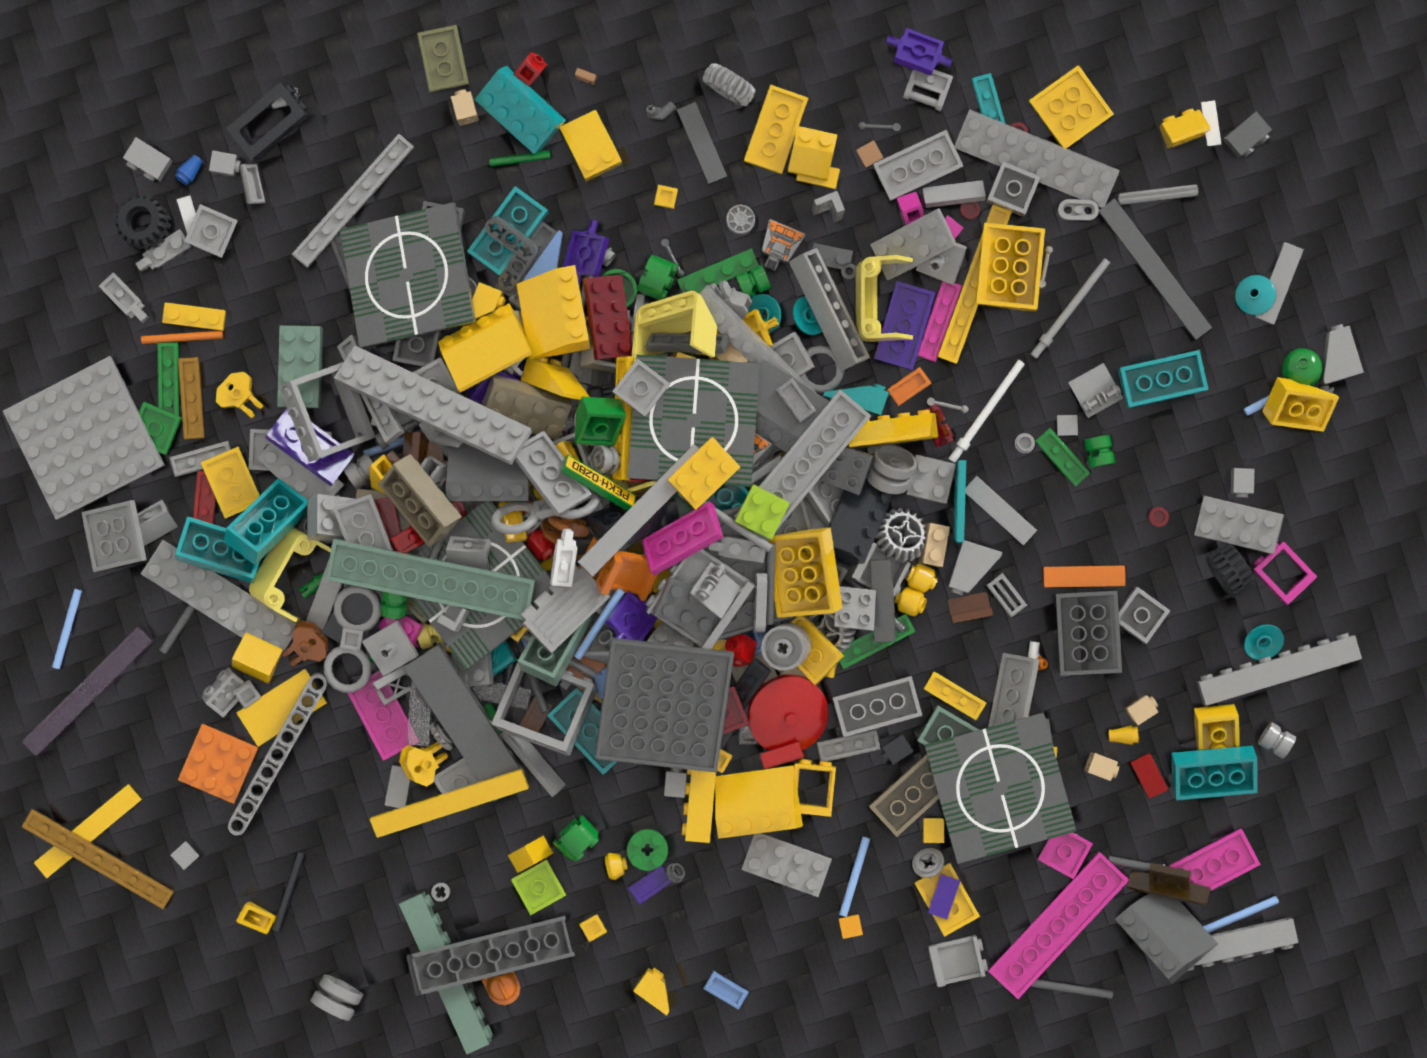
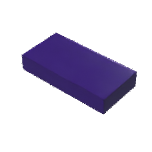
M661 865L629 886L628 889L640 905L670 884L671 881L667 878L666 871Z
M940 874L927 913L948 919L960 880Z

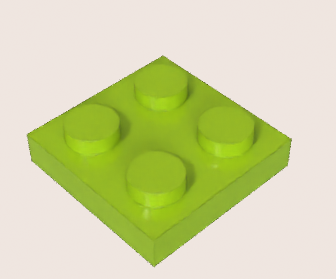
M752 484L734 521L772 540L790 502Z
M547 859L511 879L530 915L566 896Z

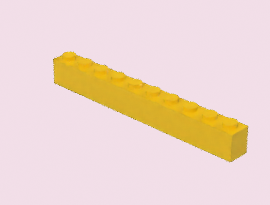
M728 639L716 641L711 649L726 651L725 644ZM687 769V775H691L690 783H686L685 795H689L688 803H684L683 815H687V823H682V835H685V841L710 843L716 773Z

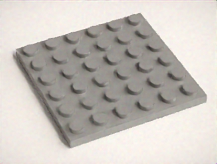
M111 356L3 410L56 520L165 466Z

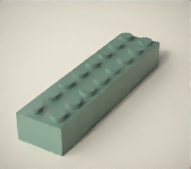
M425 891L399 904L420 952L451 943L447 932H443L440 927L443 923L439 914H434L432 909L434 905L430 894H425ZM465 983L438 990L466 1054L489 1045L493 1033L490 1026H485L482 1020L485 1016L481 1007H477L474 1002L476 995L472 987L468 988Z

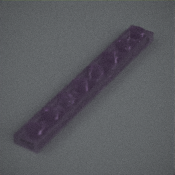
M137 627L22 743L35 756H38L153 640L140 627Z

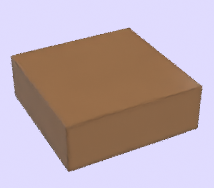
M579 68L576 70V79L595 85L597 79L595 74Z
M875 141L856 150L865 168L883 159Z

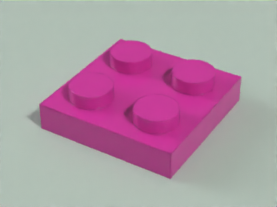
M1075 833L1054 837L1047 840L1037 860L1074 879L1093 843Z

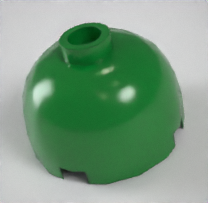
M1298 348L1291 351L1285 357L1282 364L1283 378L1292 379L1305 385L1314 386L1320 381L1323 373L1322 361L1319 355L1307 348Z

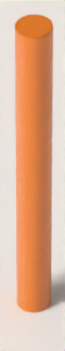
M223 331L141 336V343L153 344L223 339Z

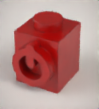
M531 52L514 72V75L530 86L547 66V63L544 62L540 55Z
M542 529L532 531L528 536L529 539L526 546L538 562L549 560L554 556L555 544L544 537Z
M747 635L729 637L725 648L726 651L734 652L733 666L743 667V665H750L754 658L757 642Z

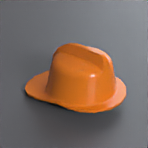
M514 971L482 979L490 998L497 1004H511L520 994L519 981Z

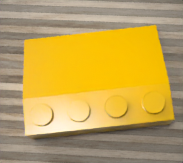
M984 223L976 304L1031 312L1037 310L1045 229Z
M575 265L556 268L516 284L525 335L532 352L529 356L530 360L590 349Z
M510 304L499 307L496 311L479 318L476 322L464 326L459 331L445 336L442 340L438 341L443 358L459 392L474 386L532 354L522 324Z
M930 410L917 411L918 415L910 416V412L897 414L898 418L890 419V415L878 416L876 421H870L869 418L849 442V447L864 448L938 438L936 414L930 413Z
M830 527L774 535L772 540L769 539L767 541L776 544L774 601L777 618L829 614L843 608Z
M794 766L716 776L715 819L718 839L802 827Z

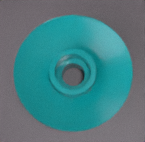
M1252 275L1239 283L1235 293L1236 302L1243 312L1250 315H1261L1270 310L1274 305L1276 289L1268 278L1261 275ZM1254 290L1258 291V295L1256 297L1251 296V293Z
M759 294L751 298L752 303L747 309L748 313L757 309L764 322L775 317L777 322L780 323V306L773 297ZM779 324L770 328L769 334L775 331Z
M806 297L799 298L793 306V318L797 327L808 335L821 333L822 330Z
M1261 625L1248 633L1244 641V649L1248 656L1256 660L1268 656L1273 657L1281 650L1284 644V636L1276 626Z

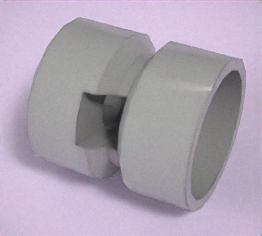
M367 453L359 457L356 464L350 463L343 469L356 489L362 488L367 484V480H370L369 466L374 462Z
M1270 722L1262 733L1258 744L1267 750L1272 748L1273 754L1283 759L1294 745L1296 736L1288 731L1281 732L1280 726Z

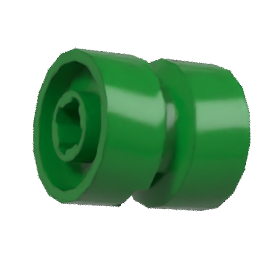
M762 265L752 268L750 273L744 271L735 275L740 291L748 294L750 298L755 296L757 291L763 293L771 289Z
M1110 435L1084 440L1086 451L1090 453L1087 457L1089 468L1115 463L1114 453L1109 449L1112 446Z
M382 591L381 615L390 619L405 617L407 614L406 600L408 596Z

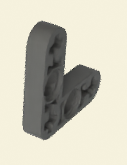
M494 216L486 222L485 230L492 238L514 253L498 279L499 287L502 290L511 291L517 286L516 284L519 283L538 254V246L508 222L498 216ZM494 223L497 224L496 230L493 229ZM507 234H513L516 237V243H510L507 239ZM527 247L530 248V253H529V254L526 253V248H527ZM514 261H519L522 264L523 269L521 271L514 268ZM512 274L514 276L512 277V279L510 280V284L508 285L506 283V279Z

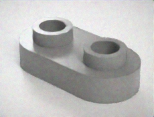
M1067 199L1059 204L1057 211L1063 220L1091 221L1098 215L1099 208L1096 202L1092 200ZM1065 207H1069L1071 209L1070 214H1066L1064 212ZM1089 207L1091 214H1086L1084 209Z

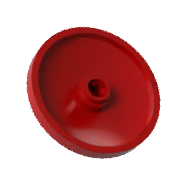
M793 674L777 676L761 685L750 701L747 712L748 726L756 741L769 751L794 743H799L802 750H805L813 745L825 730L829 714L828 704L820 688L814 685L808 678Z

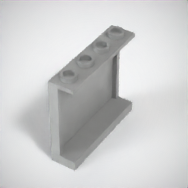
M702 549L671 566L669 569L671 574L669 576L694 586L710 562L715 566L723 564L726 567L725 574L738 584L741 590L722 619L717 617L709 636L667 620L659 619L701 648L711 649L755 585L739 572L705 549ZM663 578L657 587L659 589L655 596L651 595L645 605L647 606L646 612L648 614H653L667 579Z

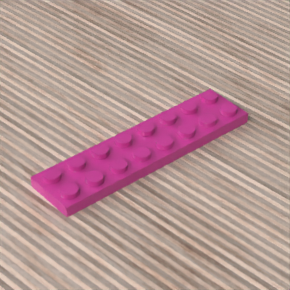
M1098 852L988 969V972L1019 999L1122 889L1129 879Z

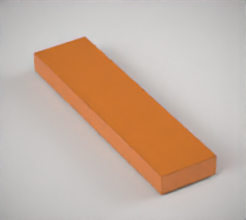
M1125 566L1043 567L1044 587L1125 586Z

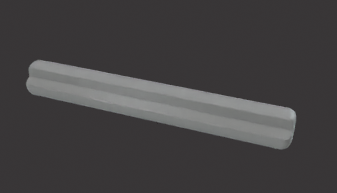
M1195 184L1120 193L1118 195V202L1120 205L1197 196L1198 187Z

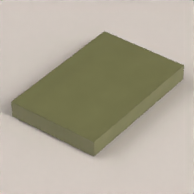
M457 25L417 33L429 93L469 85Z

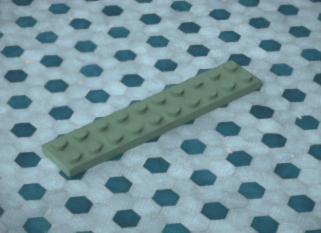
M333 539L326 580L520 620H524L520 614L531 605L536 581L535 579Z

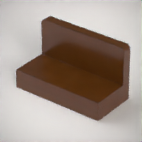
M406 432L404 434L403 458L411 454L421 465L425 458H427L428 438L422 432Z
M987 592L947 600L952 623L993 616Z

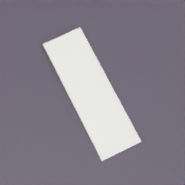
M1215 101L1201 102L1203 116L1211 128L1206 134L1207 146L1220 145L1221 138Z
M191 196L177 199L187 234L196 215Z

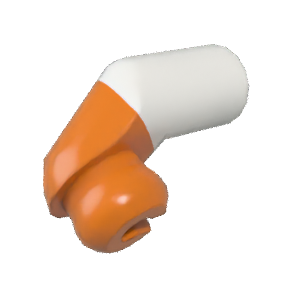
M1030 641L1028 657L1040 660L1038 670L1046 669L1048 662L1039 654L1040 643Z

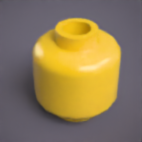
M921 563L915 566L912 565L906 577L910 588L923 593L927 592L929 588L933 590L937 582L934 569Z
M910 587L904 588L895 598L898 610L911 616H917L919 613L922 614L927 602L923 592Z

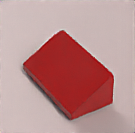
M799 743L790 744L760 755L765 769L775 768L804 759L805 757Z
M1150 753L1130 762L1149 799L1169 790Z

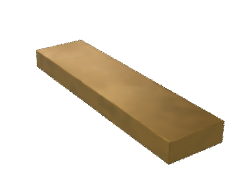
M199 357L179 358L184 440L205 438Z

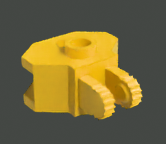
M245 372L230 374L217 388L216 402L224 409L237 407L253 418L255 416L254 412L247 408L245 404L251 400L257 408L261 409L263 407L253 396L254 394L251 392L252 378ZM233 384V389L229 390V386Z
M436 742L427 748L422 747L418 749L410 745L402 748L399 763L407 778L426 787L433 783L435 770L439 768L438 764L448 758L446 752L440 753L435 757L432 755L441 749L442 745Z

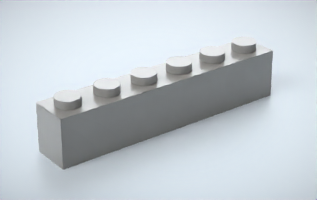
M815 248L789 261L841 371L856 366L870 358L818 249Z
M1289 917L1212 934L1211 936L1218 945L1195 965L1202 964V967L1214 965V961L1222 960V963L1234 961L1236 956H1242V958L1252 957L1254 952L1261 951L1262 954L1274 952L1273 948L1281 947L1282 950L1293 948V944L1298 943L1293 918Z

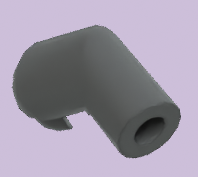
M669 101L663 108L649 105L646 108V113L650 119L664 120L677 108Z

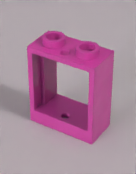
M1284 541L1279 544L1277 543L1275 554L1268 553L1265 557L1261 555L1253 563L1255 567L1251 569L1284 605H1288L1317 578L1311 569ZM1281 550L1305 573L1285 594L1261 570Z

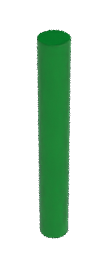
M550 151L490 158V167L550 159Z

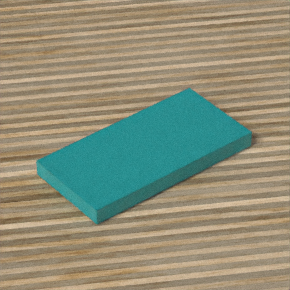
M959 460L955 463L954 543L964 542L966 460Z

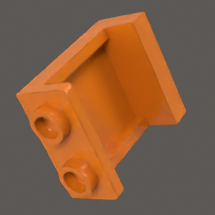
M618 550L603 565L596 584L600 594L608 595L611 589L617 590V588H620L624 592L630 591L631 593L638 594L641 601H646L660 573L657 575L651 573L645 555Z

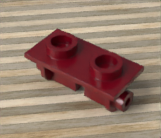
M934 404L924 409L936 414L938 438H933L932 440L937 448L954 441V435L948 423L941 424L945 420L941 408Z

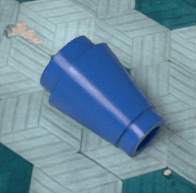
M193 155L176 169L174 176L187 186L193 182L203 161L196 155Z

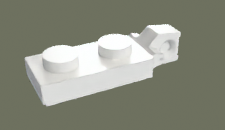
M563 529L561 539H557V544H555L550 579L552 586H572L577 546L576 541L573 540L574 532L571 529Z

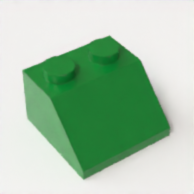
M582 397L576 410L575 443L614 446L626 418L621 400Z

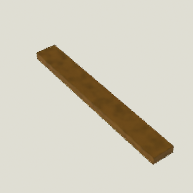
M35 809L31 810L22 825L24 829L161 909H164L174 892L172 889Z

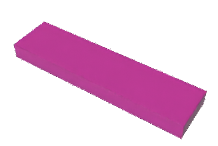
M942 281L919 347L918 357L936 362L962 285L956 283L952 285Z

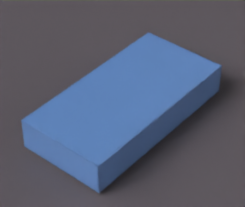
M713 971L703 988L738 1010L749 991Z

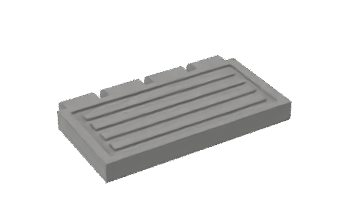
M575 566L571 587L550 585L548 589L553 594L552 596L547 591H544L533 602L538 607L537 610L532 605H529L520 614L525 620L522 624L550 654L610 598L609 595L600 594L596 581L583 567L578 569Z

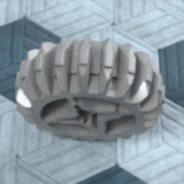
M710 64L709 68L707 67L704 72L703 81L706 85L730 101L741 106H747L753 99L755 94L754 87L744 78L728 70L726 67Z
M902 508L897 511L893 509L889 513H885L875 539L879 540L876 546L883 547L881 553L886 551L888 553L887 558L894 556V562L898 561L899 558L902 563L906 562L907 559L913 561L914 558L920 557L921 552L926 547L924 543L927 539L925 537L927 531L924 530L927 525L921 524L923 518H916L917 512L911 515L909 509L903 512ZM893 523H901V525H900L899 527H898V526H893V527L889 526L890 524H893ZM904 544H908V545L914 544V545H915V546L910 547V548H903V545H904Z
M835 613L824 614L821 622H818L821 614L805 615L841 653L850 647V642L854 640L853 634H855L856 630L834 627ZM836 635H840L838 642H834Z

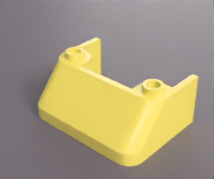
M900 255L867 257L856 266V330L862 341L913 340V335L901 333L881 334V324L877 320V275L881 271V264L913 262V258Z
M688 291L643 305L638 309L635 316L632 347L634 363L636 361V354L657 356L665 353L648 352L646 350V343L651 333L683 334L691 331L690 346L711 358L715 357L717 325L699 293Z
M294 527L268 552L256 573L254 582L249 586L251 596L292 621L300 622V618L281 608L285 601V596L274 585L294 551L300 555H309L318 545L331 553V547L321 541L307 540V534Z

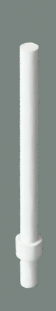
M1018 360L965 436L956 443L957 447L948 458L950 461L955 463L962 452L966 451L971 445L970 441L1025 365L1022 361Z

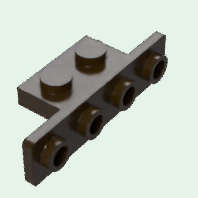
M1151 863L1149 874L1132 870L1127 882V889L1203 906L1207 905L1211 892L1210 887L1191 883V871L1183 868L1169 867L1164 864Z

